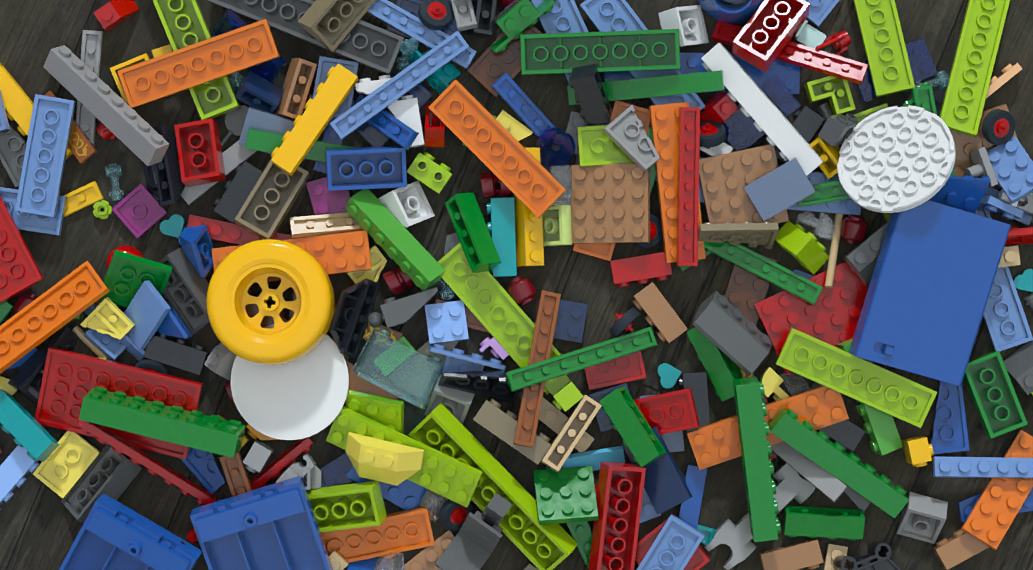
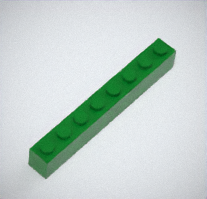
M782 407L769 423L770 432L893 518H896L908 503L907 491L899 485L895 487L884 474L878 475L875 473L876 469L870 464L864 465L860 462L861 459L852 452L851 454L845 452V448L840 443L831 442L829 440L830 437L823 431L818 433L813 429L814 426L810 422L798 419V414L793 410L789 409L787 411Z

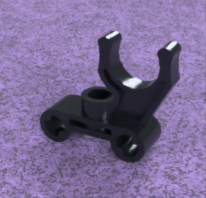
M882 542L871 543L868 546V554L856 559L840 555L833 562L835 570H901L889 558L892 553L891 547L887 543ZM845 561L847 563L846 568L843 566Z

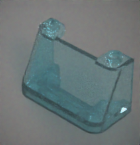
M381 327L379 330L374 328L352 369L353 372L364 380L425 410L444 367V364L441 363L442 359L433 354L431 357L425 356L390 337L391 333Z

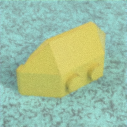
M348 433L346 453L359 477L397 486L422 468L423 449L356 433Z

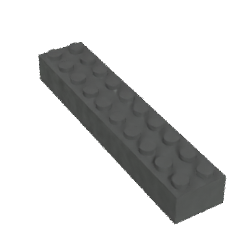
M208 0L213 5L255 22L267 19L270 28L332 52L311 36L298 22L315 2L313 0ZM359 20L332 53L391 76L405 39L402 36Z

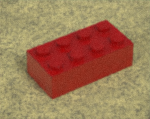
M764 0L734 39L732 53L766 72L809 16L810 3L804 0Z

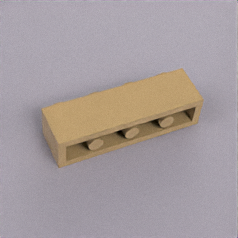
M584 395L540 462L558 472L602 405Z

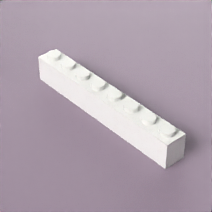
M721 42L701 58L704 61L702 66L708 72L723 70L724 86L730 91L727 93L734 102L738 101L742 105L741 111L747 117L751 116L755 120L754 126L760 132L764 131L768 135L767 141L773 147L777 146L781 150L779 154L786 162L796 157L806 176L823 163L819 155Z

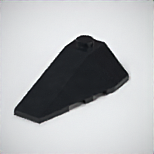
M64 326L18 368L8 384L37 405L48 348L51 346L73 352L79 338L77 334L69 327Z
M509 370L445 372L438 383L441 386L512 404L523 390L511 392L505 373L509 372Z

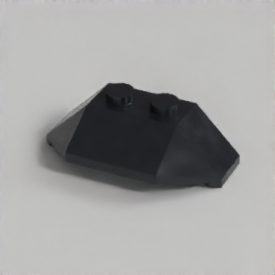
M164 125L153 127L169 143V146L161 162L151 166H147L143 162L147 189L160 206L178 203L186 185L181 180L176 138Z
M365 279L341 292L329 327L341 354L356 358L368 324V317L372 312L381 286L380 283Z

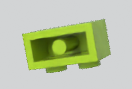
M419 152L407 173L440 194L452 177V173H450L451 168L443 163L439 166L433 162L435 159L427 152L424 154Z

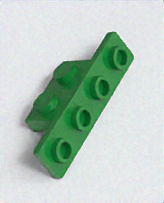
M529 0L517 2L495 21L504 32V35L491 45L490 49L495 53L504 51L512 39L519 38L525 28L536 24L537 18L542 14L550 12L556 2L554 0H545L536 8Z

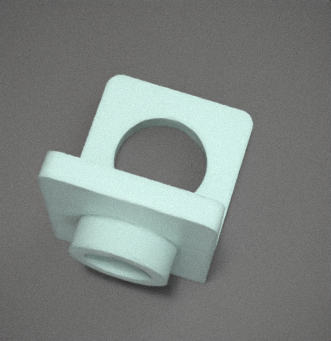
M805 20L794 39L807 47L815 49L816 46L824 42L826 35L807 24L808 20Z

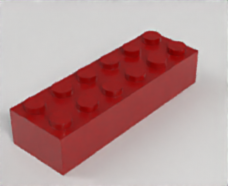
M601 462L596 499L598 520H595L593 525L588 570H634L646 472L645 467L641 468L640 465L633 463Z

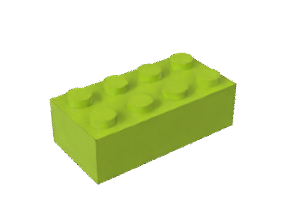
M379 481L306 490L320 532L378 526L387 518Z

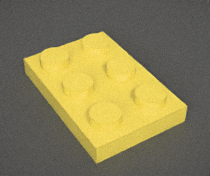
M67 431L58 442L60 445L44 462L42 461L33 473L35 477L61 498L67 496L101 453L78 433Z

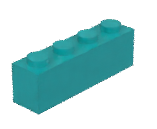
M514 197L491 198V203H487V214H491V222H488V231L492 234V241L501 263L489 272L493 273V277L517 276Z
M0 389V423L2 424L0 427L7 434L11 433L15 437L14 442L20 447L24 446L28 450L27 455L32 460L44 462L60 444L8 391Z

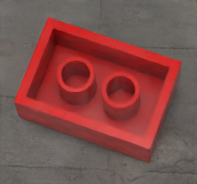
M213 118L174 125L182 183L190 187L226 180L218 123Z

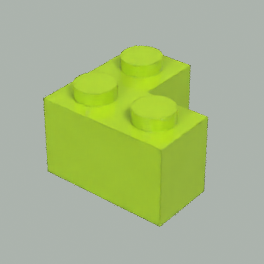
M827 76L807 82L804 85L809 104L828 98L833 115L852 112L856 109L847 80Z
M787 221L778 231L775 238L778 245L791 254L813 275L829 259V256L824 252L826 248L818 241L816 242L817 238L812 233L808 232L806 234L805 229L798 223L794 225Z
M567 375L545 381L544 392L547 395L549 393L552 394L555 398L552 402L559 411L564 409L566 412L584 397Z

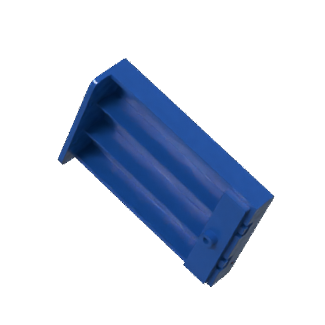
M930 200L915 208L891 213L849 353L856 357L961 386L1011 225Z
M301 476L197 507L191 511L190 518L209 570H333Z
M102 494L95 501L59 570H193L202 551L106 494Z

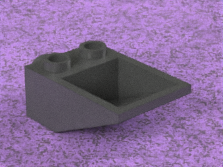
M436 287L396 300V297L383 300L384 304L380 305L382 314L372 312L368 317V324L376 328L385 321L387 328L406 323L439 290Z

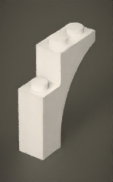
M390 75L379 76V80L371 81V78L360 79L359 83H355L357 93L371 94L391 79ZM413 95L401 97L402 100L399 101L397 99L387 108L397 119L419 133L410 148L425 146L418 99L413 98Z

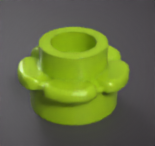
M106 200L97 201L93 206V214L97 218L107 219L112 213V207Z

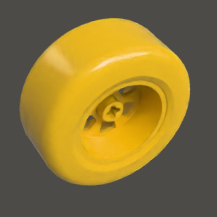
M263 239L238 247L221 261L211 277L206 304L210 325L217 338L229 351L253 363L283 365L303 358L322 342L329 330L334 315L335 299L328 274L311 254L297 245L286 241ZM268 277L281 278L278 289L275 290L268 287ZM255 282L262 288V292L258 297L248 294L249 288ZM290 287L295 291L297 297L295 301H285L283 298V293ZM272 297V300L276 301L275 305H271L270 308V306L266 304V302L271 300ZM248 304H257L259 313L250 318L245 307ZM284 308L294 312L293 317L288 323L283 322L280 317V313ZM265 316L273 317V329L261 327V322Z

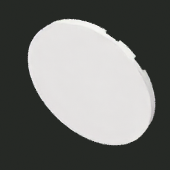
M893 106L869 115L852 129L853 132L844 140L841 146L837 164L841 185L855 203L875 212H902L928 201L945 185L955 163V142L946 123L936 114L917 106Z
M274 324L269 325V326H267V327H265V328H266V329H273V328H274ZM326 334L322 342L312 352L288 364L262 365L236 356L231 371V391L241 416L260 433L281 440L304 439L324 430L339 415L349 391V371L344 355L340 353L336 343Z

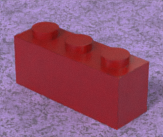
M665 252L610 261L613 285L618 284V288L630 286L629 282L637 281L638 284L649 283L650 278H657V281L667 280L668 275H672L671 263H666Z

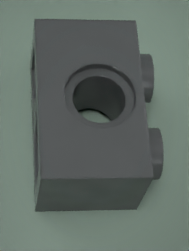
M851 113L829 116L818 136L833 147L842 145L859 122Z

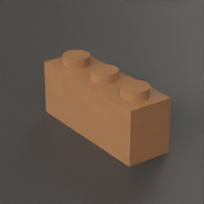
M301 58L291 59L282 88L283 93L275 114L293 120L299 114L302 115L317 64Z
M653 282L633 296L635 299L633 301L634 305L639 311L643 309L647 315L644 318L651 327L655 325L658 329L656 334L662 342L667 341V343H670L687 330L685 324Z
M959 529L948 540L943 538L937 541V546L933 547V550L943 568L948 570L989 547L964 530Z
M816 538L759 553L763 570H800L805 567L811 570L820 567L819 564L824 563Z

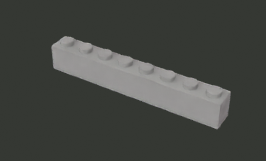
M63 45L51 49L43 67L147 166L161 162L169 143L105 84L96 73L90 70L82 60L73 54L69 48Z

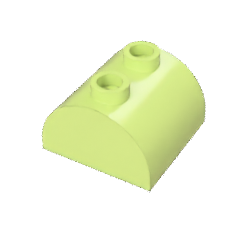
M571 205L551 206L542 215L543 246L572 245Z

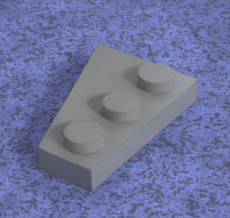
M633 105L604 128L603 132L644 172L659 160L660 157L652 141L647 137L641 120L637 118Z

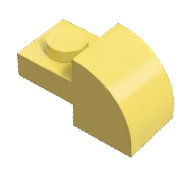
M770 367L764 370L760 378V382L764 385L765 397H769L772 393L775 394L773 398L776 401L790 397L779 387L784 380Z

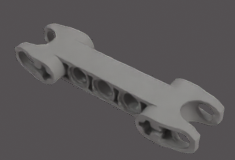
M786 462L772 475L778 481L776 484V494L773 495V498L778 503L779 512L793 498L801 504L816 488L808 480L802 479L798 472ZM749 513L736 525L730 519H727L715 531L711 542L705 546L708 551L713 550L720 544H726L730 547L731 556L723 566L726 570H730L738 563L744 561L756 549V546L750 541L752 535Z

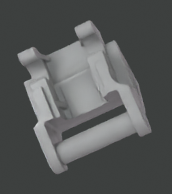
M306 454L303 456V459L307 462L306 466L302 465L300 461L293 463L276 483L301 476L306 490L321 488L322 471L316 466L313 457L310 454Z

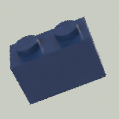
M249 71L241 81L235 98L251 107L273 113L279 105L283 89Z

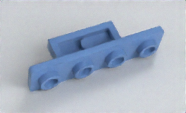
M992 187L986 189L980 202L981 205L985 206L986 210L993 213L998 212L1005 219H1014L1022 224L1030 225L1033 215L999 200L1000 191Z
M92 304L84 312L89 316L96 309L97 305ZM90 328L84 335L86 339L113 362L125 350L131 353L138 361L144 359L145 350H139L128 334L120 340Z
M434 343V346H428L429 351L446 355L441 373L483 371L484 365L501 370L506 368L504 364H501L502 360L491 358L489 361L483 359V355L472 353L471 356L466 355L464 350L453 348V351L445 349L446 346Z

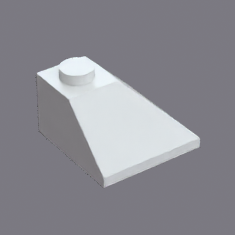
M701 5L675 7L658 13L662 29H679L681 47L709 43Z
M419 181L408 184L407 187L392 190L378 198L406 228L435 216Z

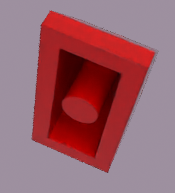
M112 0L95 11L94 15L103 28L109 32L140 9L134 0Z
M719 91L704 104L705 108L700 111V122L715 121L723 123L739 107L726 93Z
M426 104L425 147H445V124L428 108L431 104Z

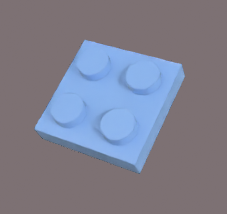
M462 300L425 305L430 345L469 340L465 307Z

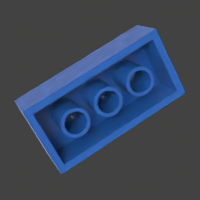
M401 145L325 149L328 191L407 187L406 149Z

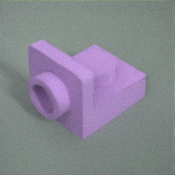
M487 337L480 343L481 348L479 351L481 353L491 346L492 349L490 351L497 359L501 357L504 360L509 355L494 337L492 339Z

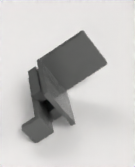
M495 494L483 513H480L478 510L475 514L470 512L458 534L436 562V567L441 570H480L503 536L501 534L503 528L499 524L512 504L499 494Z

